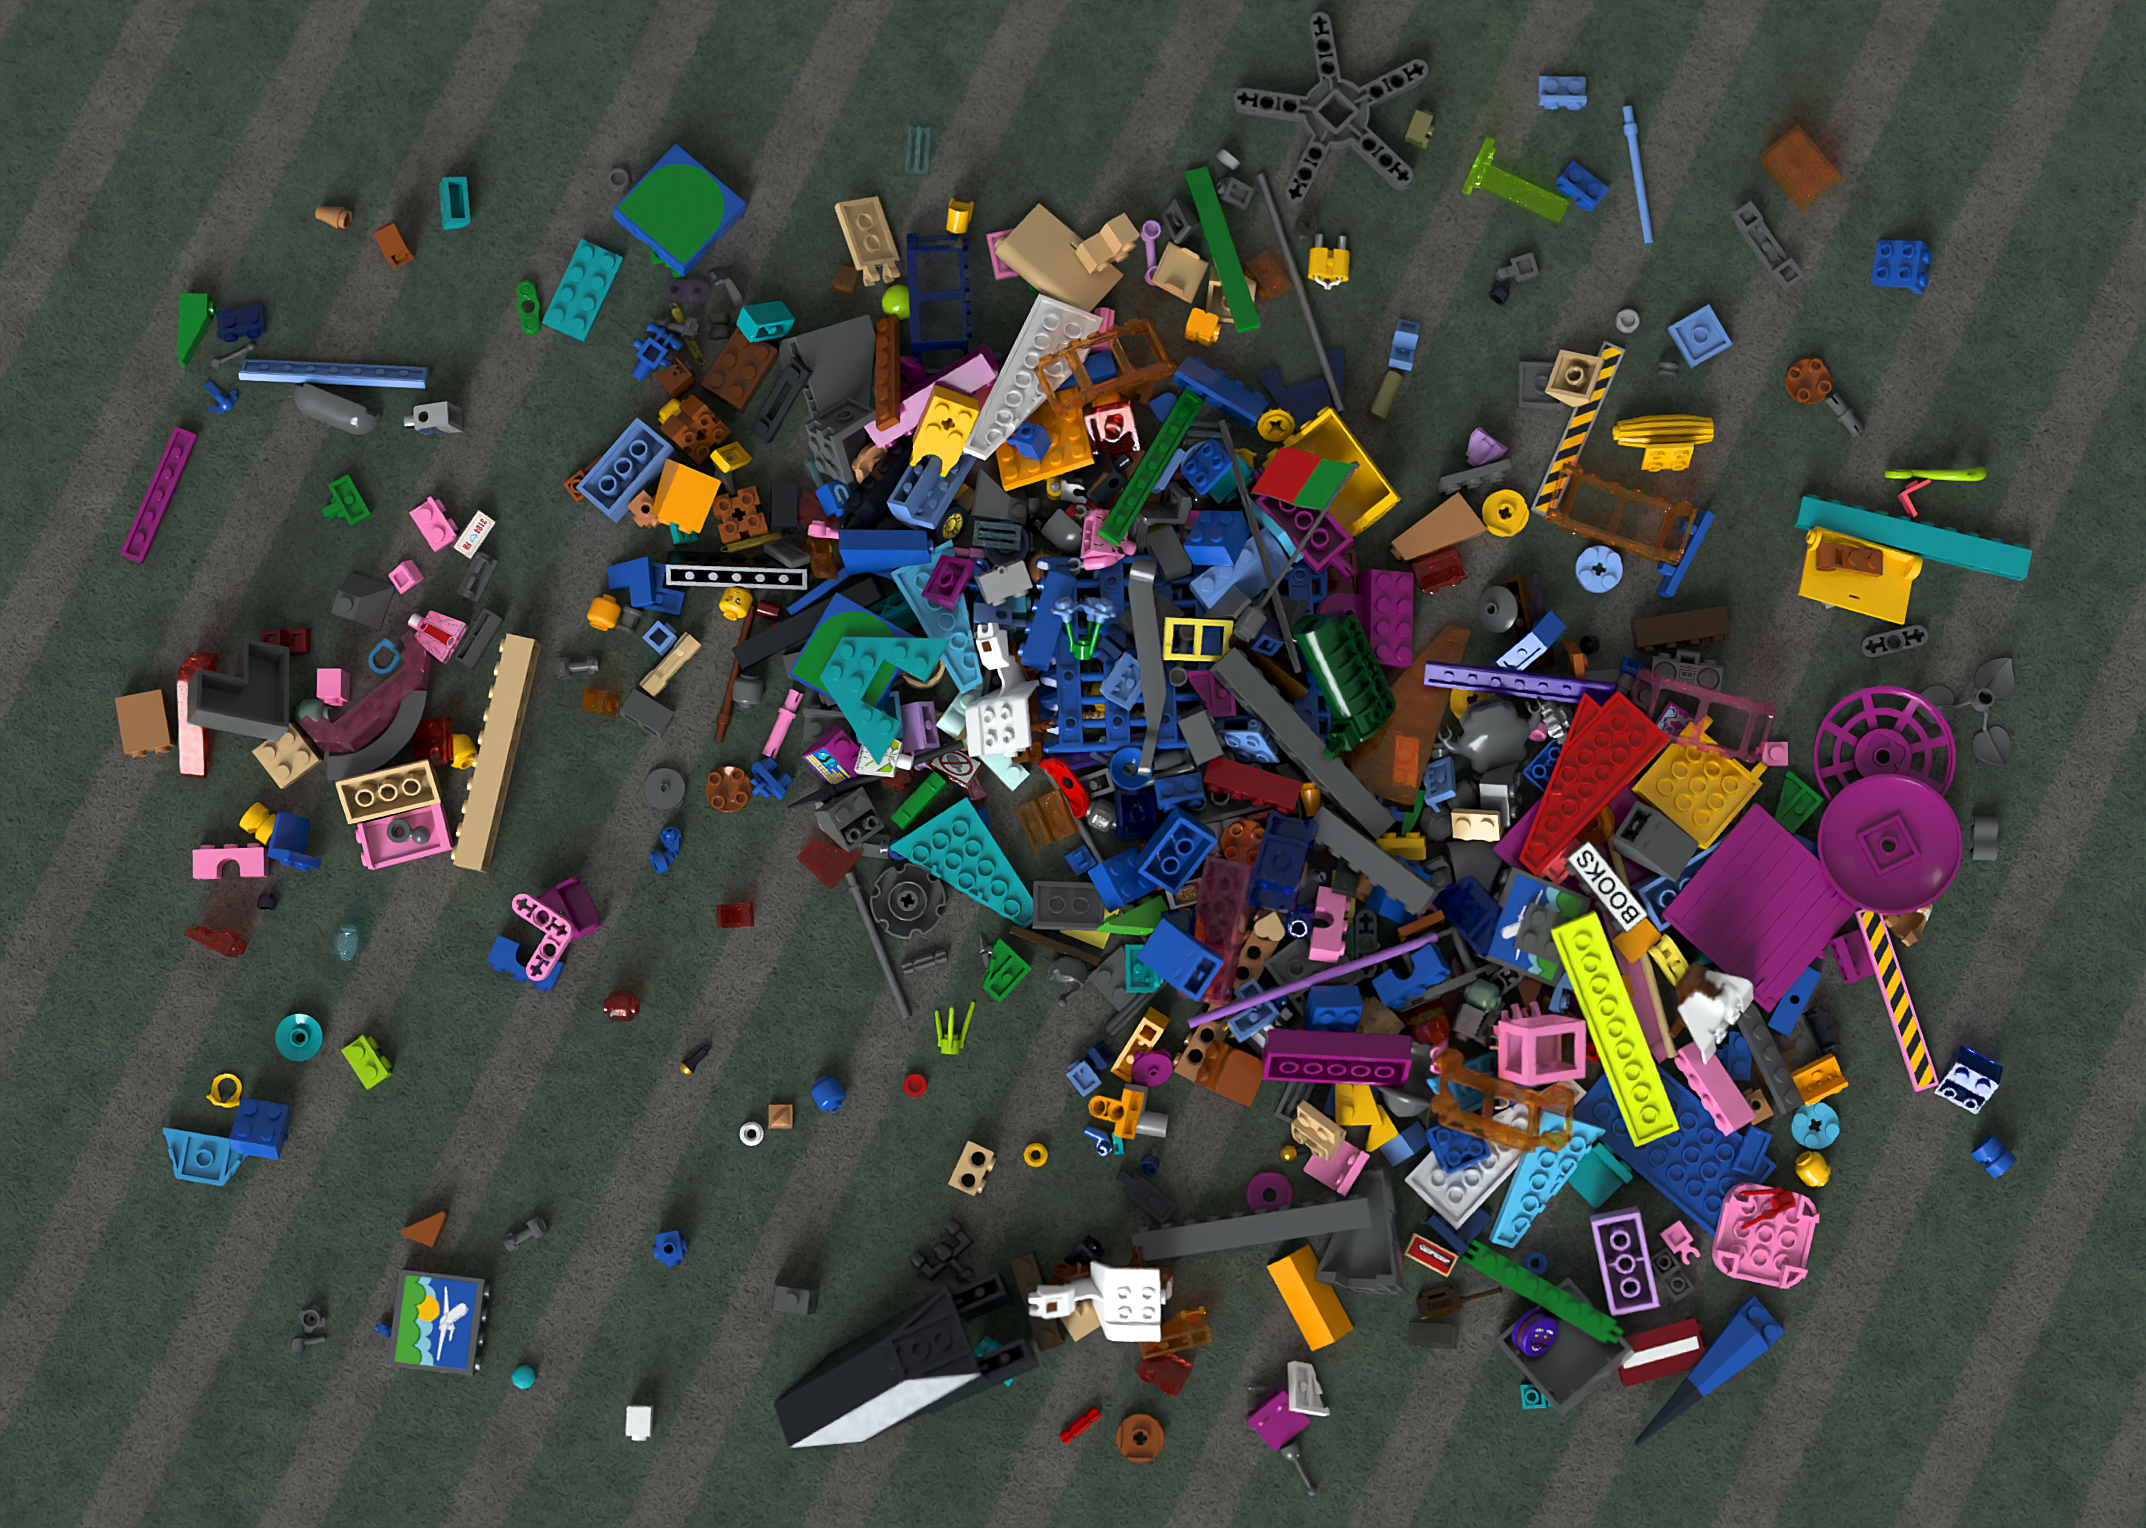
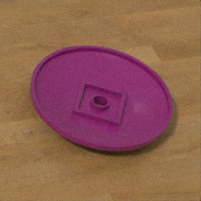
M1872 775L1848 785L1830 802L1823 814L1818 829V856L1821 867L1830 884L1850 903L1878 914H1906L1931 904L1950 886L1957 874L1962 858L1961 829L1950 805L1937 791L1927 784L1904 775ZM1885 840L1892 841L1895 846L1894 851H1884L1882 849V842Z

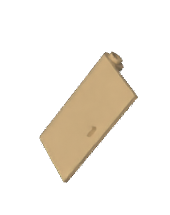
M1040 204L1023 219L1006 239L1002 236L994 245L996 249L994 254L1044 296L1088 313H1092L1096 305L1124 276L1112 264L1101 273L1096 271L1090 275L1075 254L1076 249L1083 240Z

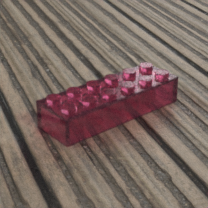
M1206 855L1190 935L1223 954L1224 963L1198 1001L1219 1006H1226L1231 1002L1259 869L1257 865ZM1178 990L1177 996L1192 999L1188 995Z

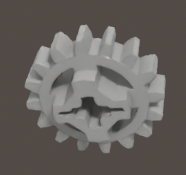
M1547 700L1542 705V720L1546 725L1548 734L1556 738L1558 744L1563 745L1574 719L1573 712L1569 707H1564L1562 701Z

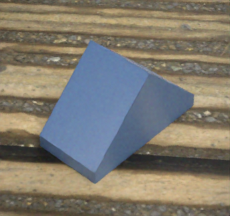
M1417 1120L1401 1131L1398 1136L1381 1145L1379 1149L1391 1166L1394 1167L1428 1143L1425 1136L1426 1131Z

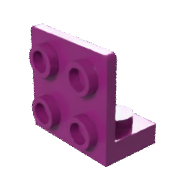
M1860 929L1835 937L1829 941L1844 985L1852 984L1862 978L1875 974Z
M1281 1385L1244 1414L1246 1422L1259 1433L1273 1451H1277L1310 1423L1305 1413L1289 1410V1394Z

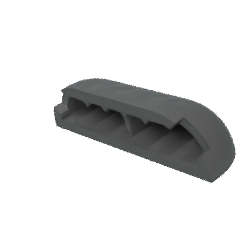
M296 382L293 391L295 405L303 414L355 435L371 432L381 421L382 416L380 414L366 410L367 408L307 383Z

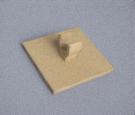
M1092 1298L1082 1299L1081 1303L1078 1300L1075 1301V1310L1072 1313L1059 1316L1075 1342L1101 1326L1092 1303Z

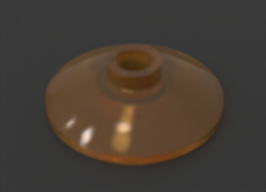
M1607 805L1575 838L1580 842L1589 840L1593 846L1605 843L1612 835L1615 827V816L1610 806ZM1598 819L1599 823L1598 826L1595 828L1594 821Z

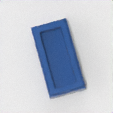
M1749 1125L1731 1169L1754 1178L1772 1134Z

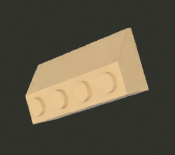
M429 759L335 781L348 824L441 803V786L436 770Z

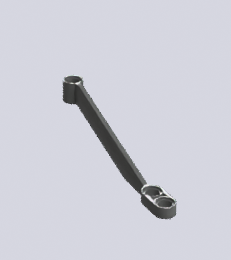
M1134 557L1128 591L1147 722L1138 775L1149 777L1167 691L1152 589L1157 562Z

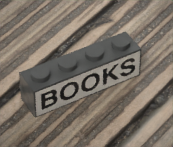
M1584 840L1562 858L1566 863L1563 865L1566 871L1571 876L1576 875L1580 880L1578 884L1585 894L1593 896L1596 900L1593 902L1595 907L1602 914L1605 912L1609 916L1610 920L1608 922L1616 932L1627 933L1648 916V913L1589 840Z

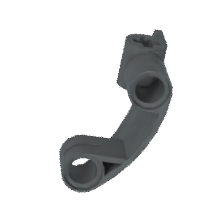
M1481 839L1446 842L1447 857L1449 862L1453 864L1456 878L1455 900L1459 915L1481 912L1503 860L1492 849L1498 842L1497 840L1487 842Z

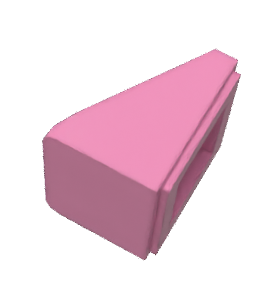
M412 560L402 562L388 575L400 594H403L424 579Z

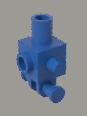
M653 321L646 331L656 336L654 340L649 337L646 342H643L638 338L633 344L639 350L636 357L640 361L631 372V375L641 382L652 368L657 371L660 366L667 369L673 364V362L667 359L670 353L667 350L668 346L675 349V352L678 353L684 345L683 342H679L674 338L675 335L673 333L667 334L666 328L663 327L661 329ZM661 339L664 341L662 346L658 344Z

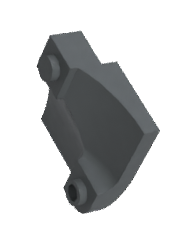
M1314 926L1315 928H1322V929H1324V927H1321V926ZM1310 928L1263 964L1278 985L1283 986L1351 961L1345 953L1344 955H1339L1337 964L1310 960L1309 951L1313 930L1309 932L1312 929ZM1354 970L1312 986H1350L1358 983L1363 977L1359 976ZM1311 986L1286 994L1302 1018Z

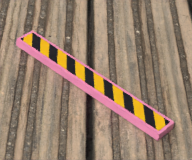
M1864 909L1855 911L1914 1091L1918 1092L1936 1086L1939 1082L1891 939L1883 921L1882 914Z

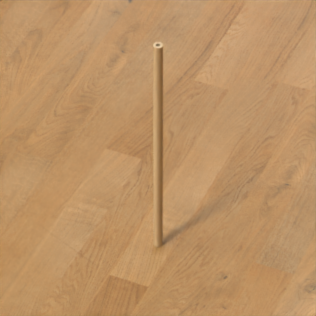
M1606 806L1599 815L1615 872L1631 892L1621 854L1613 851V837L1615 833ZM1647 951L1640 957L1667 1057L1672 1058L1677 1056L1672 1036L1668 1033L1670 1028Z

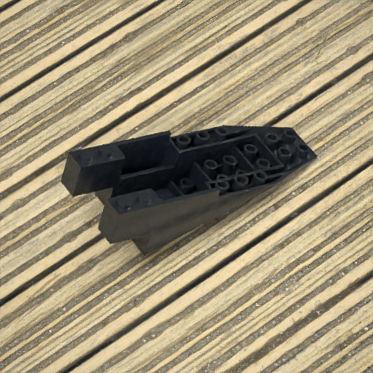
M995 1272L955 1291L946 1285L830 1353L774 1403L789 1448L863 1442L927 1413L933 1414L1039 1367L1040 1365L1032 1344L1024 1338H1020L978 1357L973 1352L961 1318L968 1322L1015 1301L1006 1278L1000 1273Z

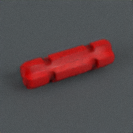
M1095 1406L1087 1410L1086 1415H1081L1069 1425V1429H1064L1059 1434V1437L1065 1444L1070 1443L1075 1435L1081 1434L1092 1425V1421L1095 1422L1101 1417V1413Z

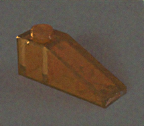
M1204 1306L1180 1311L1160 1325V1341H1139L1142 1359L1212 1343Z

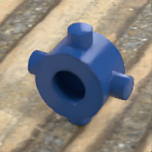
M384 1323L376 1324L375 1329H377V1333L387 1337L391 1336L392 1326Z

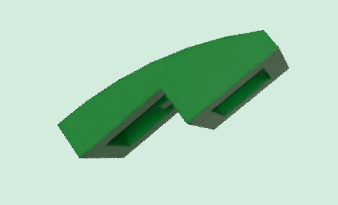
M1414 791L1412 813L1403 812L1404 818L1401 823L1399 836H1406V832L1412 830L1422 810L1424 793L1426 791Z

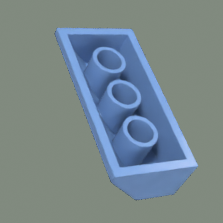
M636 418L576 486V489L617 524L629 510L627 505L643 490L645 491L663 471L666 458L672 460L678 453L668 442L639 418Z
M1265 527L1260 531L1274 580L1276 581L1287 564L1288 559L1281 546ZM1253 536L1246 541L1235 566L1214 565L1190 583L1189 589L1207 612L1233 584L1250 600L1268 588ZM1292 566L1289 568L1287 573L1293 569Z

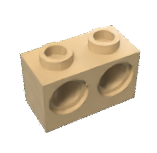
M968 1140L948 1184L972 1196H975L976 1192L981 1193L987 1181L983 1179L986 1170L991 1172L996 1162V1158L993 1157L995 1152ZM977 1151L985 1155V1162L982 1165H976L972 1161V1155ZM966 1173H971L975 1177V1184L971 1187H966L962 1183V1177Z

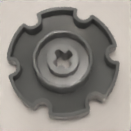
M905 863L902 871H897L895 867H891L876 880L874 886L878 888V894L870 897L871 911L877 923L886 922L887 928L885 931L888 934L901 939H912L914 932L918 931L922 936H925L940 923L942 916L938 914V909L946 906V895L939 879L935 881L930 880L931 871L918 864ZM911 895V899L915 902L906 908L902 899Z

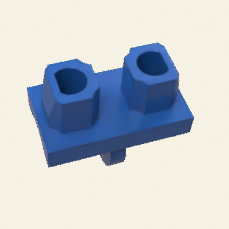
M771 757L764 759L760 763L756 761L752 765L751 771L762 782L756 777L751 780V783L756 787L752 794L756 797L762 793L767 799L771 795L766 789L767 787L779 800L784 798L786 791L793 782L786 773H783L776 780L773 778L771 773L778 765Z

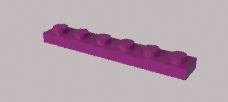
M174 427L119 555L144 564L197 442L198 435L179 427Z

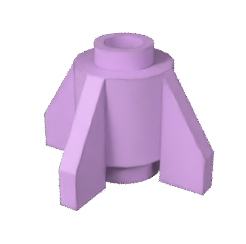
M1478 427L1470 436L1466 455L1469 457L1467 461L1475 468L1485 466L1503 456L1508 448L1488 435L1483 428Z

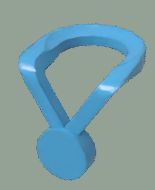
M386 638L379 641L371 651L368 659L370 668L378 674L390 673L402 658V655L395 649L396 646ZM384 646L389 648L395 654V657L388 668L379 669L374 665L373 658L381 647Z

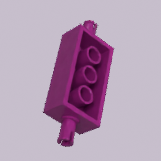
M1264 467L1258 469L1259 473L1256 471L1252 475L1253 479L1257 482L1265 471ZM1261 495L1255 500V503L1286 532L1296 548L1321 513L1320 510L1297 507L1269 496ZM1327 511L1301 550L1302 559L1317 575L1333 565L1346 581L1350 578V574L1353 576L1357 571L1343 556L1353 546V538Z

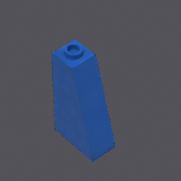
M838 530L839 551L849 575L932 563L931 553H935L934 541L929 539L926 530Z

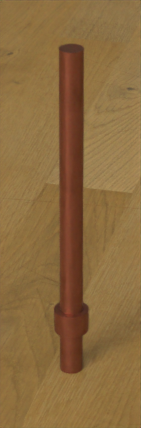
M750 606L748 614L744 618L738 644L749 639L756 612V607ZM736 656L734 657L721 713H718L716 719L718 725L714 742L723 743L726 728L730 725L732 717L730 712L733 704V682L735 678L740 676L741 666Z

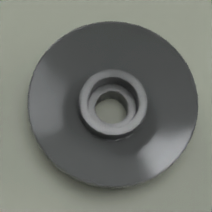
M1493 586L1485 590L1478 602L1479 620L1491 632L1502 633L1509 630L1518 617V602L1512 591L1503 586Z

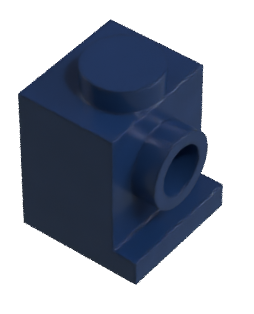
M1264 615L1267 620L1254 639L1251 638V649L1272 657L1284 643V639L1280 638L1279 621Z

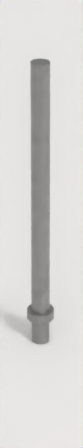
M850 872L845 875L850 887L848 891L853 894L902 1019L911 1016L862 894V885L858 884L854 872Z

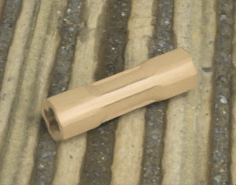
M685 632L674 644L669 654L654 670L647 674L639 685L656 698L666 687L669 679L702 645Z

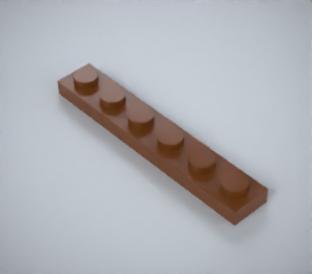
M895 314L876 323V428L881 432L900 423V319Z

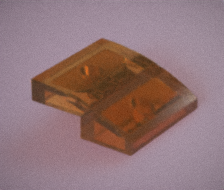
M1061 789L1052 791L1015 808V812L1033 852L1079 832Z

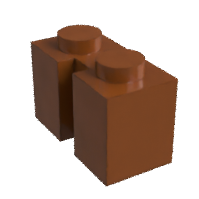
M389 223L384 224L377 229V232L373 233L385 258L393 268L414 259L403 234L394 223L391 225Z

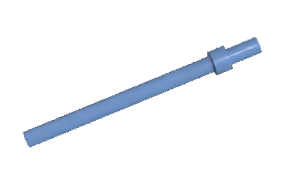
M1632 106L1623 107L1625 119L1623 128L1624 134L1628 138L1644 243H1653L1636 135L1639 133L1638 126L1634 122Z

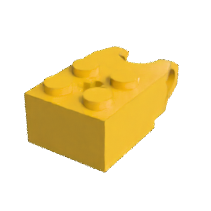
M934 384L913 436V451L910 457V465L915 467L923 456L935 454L942 460L940 476L945 477L959 460L979 413L978 400Z

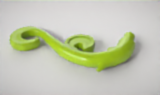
M1983 466L1956 470L1889 469L1884 472L1886 478L1919 477L1953 481H1980L1987 475V471Z

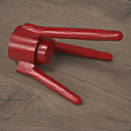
M1781 1186L1773 1189L1742 1191V1196L1774 1195L1770 1198L1773 1209L1741 1225L1740 1229L1744 1230L1762 1220L1767 1221L1779 1213L1795 1207L1796 1202L1792 1192L1789 1189L1782 1190Z

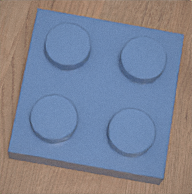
M1709 305L1667 329L1690 368L1699 365L1732 345Z

